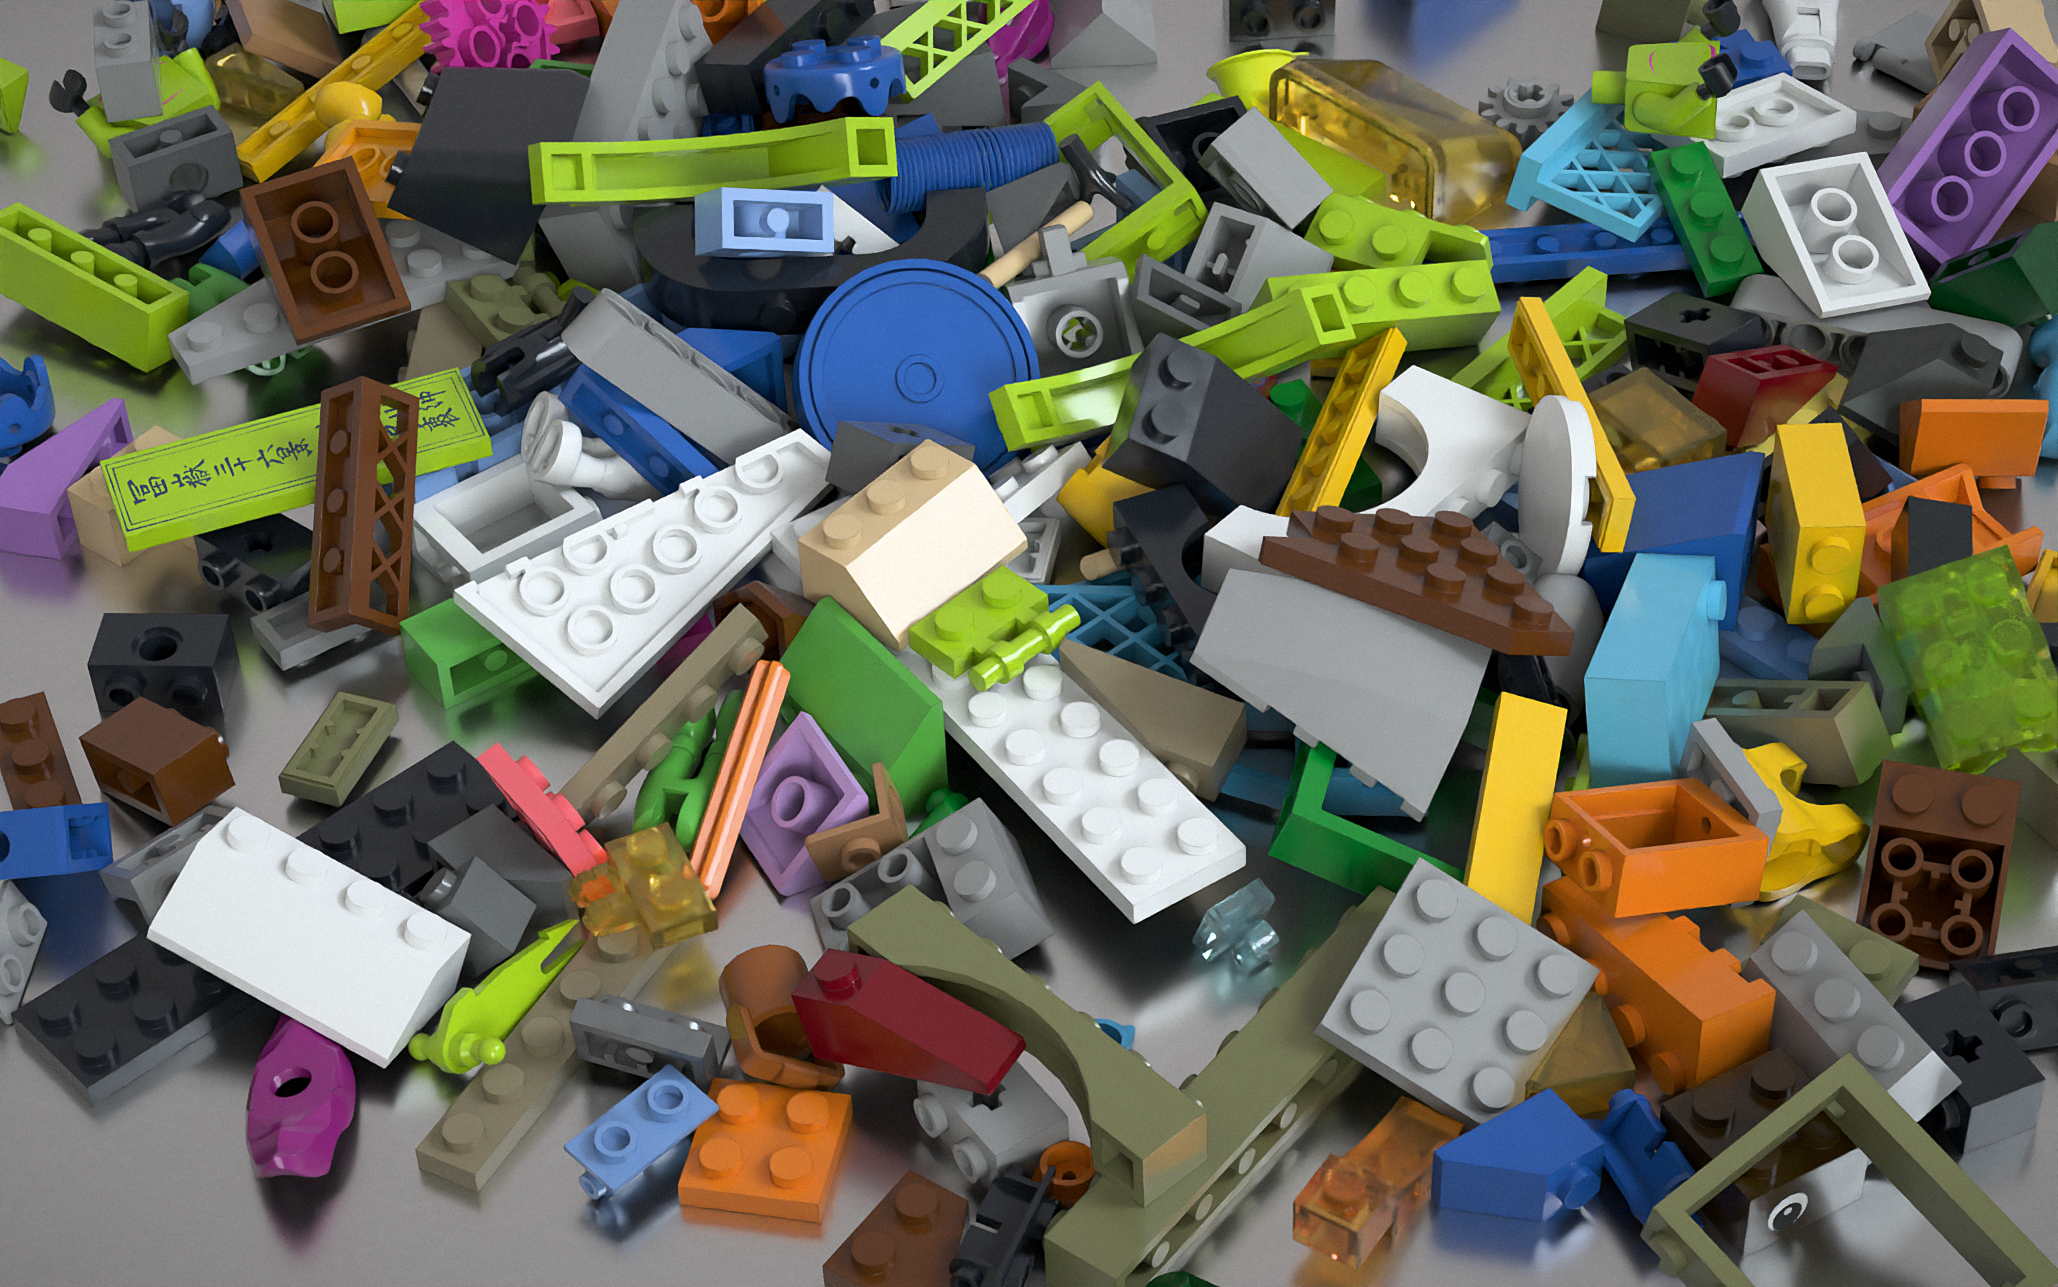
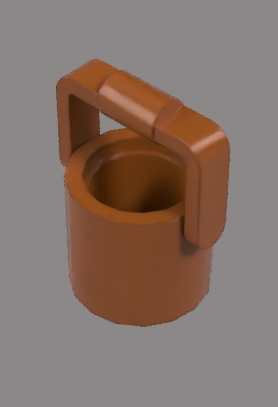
M771 944L754 947L737 955L724 967L719 978V991L727 1013L726 1026L741 1069L750 1076L801 1090L832 1092L845 1075L844 1065L838 1062L815 1058V1056L816 1064L803 1061L813 1051L791 997V993L809 972L799 952L787 946Z

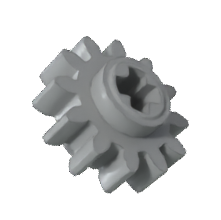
M1537 77L1520 81L1508 78L1505 89L1498 86H1489L1488 97L1479 98L1478 123H1480V136H1494V148L1499 149L1508 146L1514 149L1517 155H1521L1574 104V96L1571 94L1559 95L1560 84L1553 83L1547 86L1539 82Z

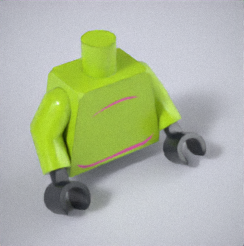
M1708 0L1704 4L1702 12L1709 23L1703 27L1695 25L1676 43L1641 44L1629 47L1626 71L1593 70L1592 104L1625 105L1624 128L1631 132L1715 139L1718 98L1726 96L1731 91L1733 83L1738 76V71L1727 53L1720 54V41H1714L1713 39L1716 36H1730L1739 29L1741 17L1733 0Z
M174 10L172 22L177 31L173 32L165 29L158 17L154 28L157 45L161 49L173 51L175 54L173 59L166 55L160 57L163 115L107 122L101 93L87 101L83 99L87 82L81 73L72 69L67 70L63 78L65 89L58 81H53L49 92V101L52 107L63 113L74 112L78 117L74 122L102 154L109 159H112L109 139L209 105H213L217 112L220 110V100L211 73L196 48L190 49L186 43L189 20L180 10Z

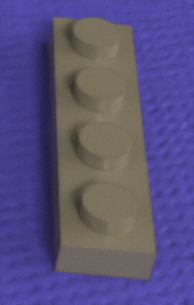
M741 603L728 614L559 791L578 812L586 826L596 817L603 819L614 812L627 795L625 786L642 769L649 771L661 763L672 749L673 741L671 738L688 721L691 723L698 722L713 708L719 697L716 691L734 673L738 676L744 674L759 660L764 651L762 643L769 636L760 621Z

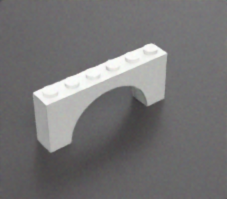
M1412 365L1380 391L1375 442L1402 458L1414 471L1417 479L1397 497L1375 508L1359 513L1376 514L1378 509L1393 508L1404 511L1411 516L1435 517V513L1438 511H1454L1464 514L1473 520L1487 507H1494L1501 499L1503 493L1519 480L1523 445L1532 415ZM1243 505L1237 507L1204 534L1201 586L1218 593L1229 568L1300 579L1264 566L1258 561L1263 536L1288 537L1286 531L1290 517L1267 514Z

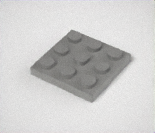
M1419 857L1410 869L1313 1033L1471 1131L1528 1100L1599 974L1600 969Z

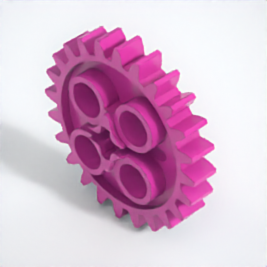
M427 0L420 3V8L430 16V21L419 24V28L431 35L432 42L426 44L423 47V51L435 54L437 62L430 69L434 74L441 73L444 66L529 68L536 58L551 60V55L560 53V48L550 43L549 35L557 31L556 26L546 24L543 18L550 8L546 4L538 6L535 0Z

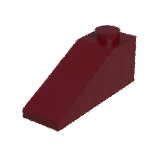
M1788 344L1710 355L1706 360L1684 425L1704 433L1702 441L1722 451L1737 452L1740 447L1764 443L1776 432L1777 425H1783L1835 378L1838 366Z
M828 948L791 993L815 1058L991 1096L1026 1049L1024 1038L1020 1034L882 958Z

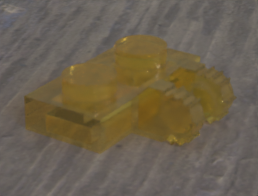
M668 822L605 843L609 865L603 863L591 867L589 871L583 870L582 873H577L575 878H571L572 882L567 890L572 901L576 902L579 909L582 907L586 909L584 917L581 919L594 937L596 935L600 936V938L603 935L609 936L612 932L616 934L641 925L653 950L656 951L718 929L716 909Z

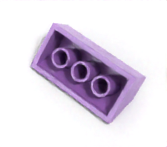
M2011 27L1978 34L1879 167L1876 174L1919 264L1937 271L1944 261L1988 244L2057 150L2058 70Z

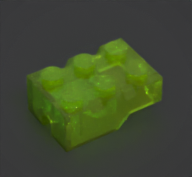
M2007 544L1878 587L1881 622L1910 684L1909 693L1926 726L1942 769L1977 775L1986 772L1991 765L2006 758L2008 749L2018 746L2020 753L2026 751L2044 753L2058 748V674L2052 662L2049 646L2040 623L2034 618L2027 601L2024 584Z

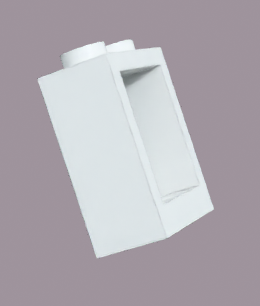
M521 453L414 504L412 552L413 556L453 595L454 589L471 581L479 584L503 573L505 566L525 556L531 560L563 545V538L603 520L599 508L589 496L582 497L571 486H552L531 479L529 474L531 464L522 462ZM533 503H536L552 519L484 554L465 538Z

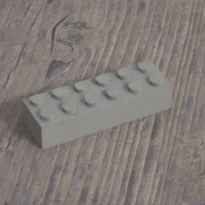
M619 0L590 76L591 82L572 142H624L699 137L703 117L707 116L709 112L694 63L713 47V44L703 26L702 15L697 5L692 4L690 0ZM676 202L570 207V204L546 205L538 223L569 278H573L599 291L607 288L619 294L642 283L633 237L634 208L675 205Z

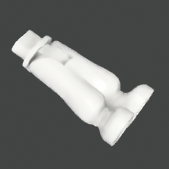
M1762 0L1763 7L1772 22L1778 51L1793 69V78L1824 80L1831 75V66L1836 62L1837 12L1840 0Z

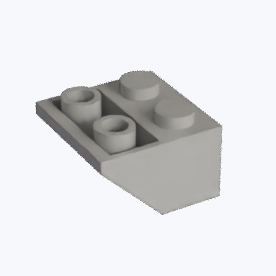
M1214 202L1184 275L1241 303V314H1244L1248 311L1266 278L1329 273L1335 259L1333 255L1266 217Z

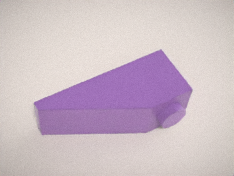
M111 398L7 465L0 476V551L62 560L78 535L66 489L100 465L99 461L109 459L134 441L124 399Z

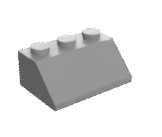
M1803 909L1749 956L1742 978L1748 983L1762 978L1776 990L1768 1051L1780 1046L1812 1080L1849 1052L1916 1122L1922 1119L1962 1083ZM1868 1158V1161H1867V1166H1868L1870 1163H1872L1869 1158Z

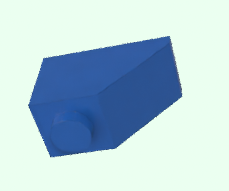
M1548 1088L1434 1150L1431 1199L1441 1208L1544 1222L1567 1208L1577 1209L1583 1206L1596 1192L1600 1191L1605 1143L1551 1088Z

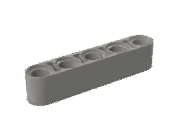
M1754 274L1741 281L1730 305L1732 308L1760 315L1764 347L1788 344L1838 366L1837 370L1852 373L1863 342L1871 332L1953 323L1971 334L1983 337L1989 344L2004 352L1994 383L1986 399H1999L2008 392L2023 351V342L2019 334L2007 325L1906 303L1819 319L1780 277L1764 274Z
M603 288L561 333V338L565 345L585 365L731 466L735 464L737 457L800 428L799 423L610 289Z

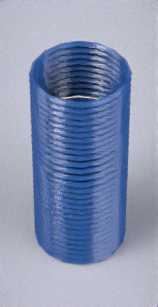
M1044 121L1030 122L1029 124L1020 123L1012 126L1009 124L1008 126L1003 125L988 129L984 127L983 129L977 128L976 130L970 129L968 131L963 130L962 132L959 130L945 134L942 132L940 134L936 133L933 135L931 133L930 135L925 134L917 137L914 135L913 137L908 136L907 138L902 137L900 139L897 137L895 139L898 176L874 181V187L879 205L887 215L907 213L909 211H923L926 209L927 191L984 188L985 183L986 192L1058 163V147L1051 127Z

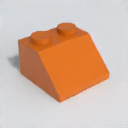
M1919 399L1900 403L1899 469L1910 476H1916L1917 480H1921L1965 462L1972 469L1974 477H1978V489H2016V477L2035 476L2049 413V400Z

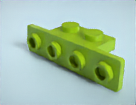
M1332 192L1300 223L1310 226L1304 239L1333 255L1335 260L1332 267L1343 271L1422 265L1424 259L1438 263L1487 259L1489 270L1491 271L1493 267L1489 238L1475 228L1464 224L1452 226L1434 221L1410 209L1398 211L1380 206L1360 195L1344 196Z

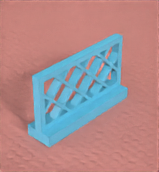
M1591 87L1521 154L1505 203L1526 212L1540 199L1635 243L1666 210L1647 169L1650 152H1642L1638 148L1652 149L1654 152L1668 149L1669 147L1652 138L1651 133L1624 130L1621 125L1624 126L1625 105L1592 104ZM1603 147H1616L1619 151L1604 150ZM1582 167H1596L1599 171H1588ZM1618 168L1632 169L1634 172H1620ZM1566 188H1576L1579 192L1570 191ZM1598 189H1612L1614 193L1599 192ZM1633 190H1647L1649 194H1635ZM1617 211H1627L1632 218L1625 216Z

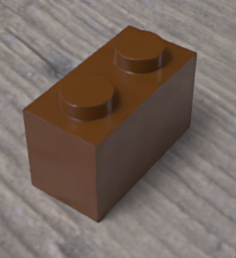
M141 696L78 737L100 790L172 827H175L236 785L226 761L230 756L228 746L214 728L201 726L183 717L175 709H166Z

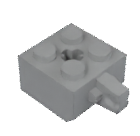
M1062 224L1037 229L1043 260L1032 262V274L1012 278L1000 287V292L1019 313L1029 331L1038 357L1040 379L1086 369L1143 352L1140 334L1130 306L1132 293L1123 261L1114 256L1086 261L1083 251L1072 253L1067 229ZM1071 318H1075L1084 324L1083 329L1076 331V341L1074 342L1062 336V330L1069 327V320Z

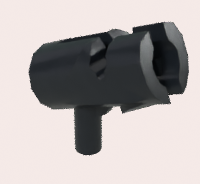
M582 286L574 287L560 314L531 325L495 343L485 351L484 356L471 364L470 376L472 383L481 398L499 389L500 400L494 403L493 410L496 414L503 417L529 404L537 393L548 392L573 376L583 362L568 349L561 338V333L595 297L592 291Z

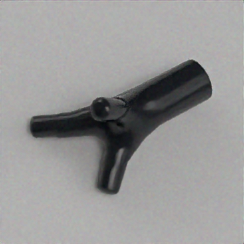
M1076 133L1064 138L1059 143L1058 148L1076 173L1080 187V201L1091 205L1093 196L1101 194L1123 212H1129L1132 208V203L1113 186V183L1116 181V175L1103 170L1098 165Z

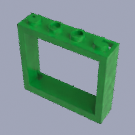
M1481 686L1479 687L1468 723L1460 740L1487 751L1495 702L1500 694ZM1301 740L1267 855L1366 897L1378 885L1397 893L1419 857L1463 884L1464 870L1322 810V804L1337 752L1322 742L1315 748H1312ZM1566 754L1559 757L1556 781L1563 768Z

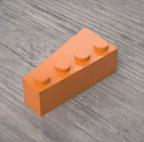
M1568 876L1542 885L1540 917L1536 921L1537 931L1600 969L1585 998L1597 1002L1611 1019L1618 1038L1625 1046L1635 1048L1651 1068L1657 1085L1665 1094H1673L1675 1097L1768 1052L1776 990L1762 978L1748 983L1737 973L1741 972V961L1725 948L1711 952L1704 947L1700 941L1699 927L1685 915L1671 919L1666 915V912L1613 918Z

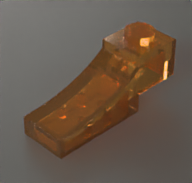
M1401 1096L1380 1123L1353 1149L1341 1157L1330 1153L1293 1201L1292 1239L1357 1270L1380 1238L1385 1235L1393 1239L1431 1188L1433 1151L1465 1134V1124L1405 1096Z

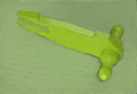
M568 919L537 932L540 939L493 970L474 990L462 987L445 1004L438 1031L432 1034V1036L419 1033L411 1038L408 1044L410 1055L419 1061L430 1059L442 1071L452 1074L466 1073L482 1062L488 1065L500 1063L506 1054L503 1042L587 942V940H578L541 971V963L578 920Z

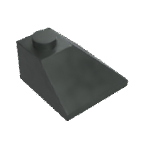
M1953 323L1871 332L1863 342L1837 412L1899 447L1900 403L1919 399H1986L1994 383L2004 352L1989 344L1983 337L1971 334Z

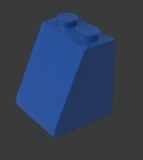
M1751 451L1625 475L1636 497L1623 553L1601 552L1591 534V541L1585 560L1577 577L1585 580L1594 589L1601 610L1612 612L1637 553L1715 556L1716 580L1725 581L1727 589L1726 612L1724 619L1718 620V630L1735 632L1754 551L1765 453Z

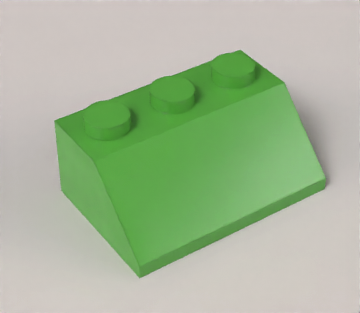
M830 595L819 600L779 661L783 664V668L790 672L791 677L774 729L781 737L801 711L810 714L868 796L870 816L880 813L872 764L882 761L901 796L904 816L907 819L925 809L926 801L931 793L940 788H948L943 701Z

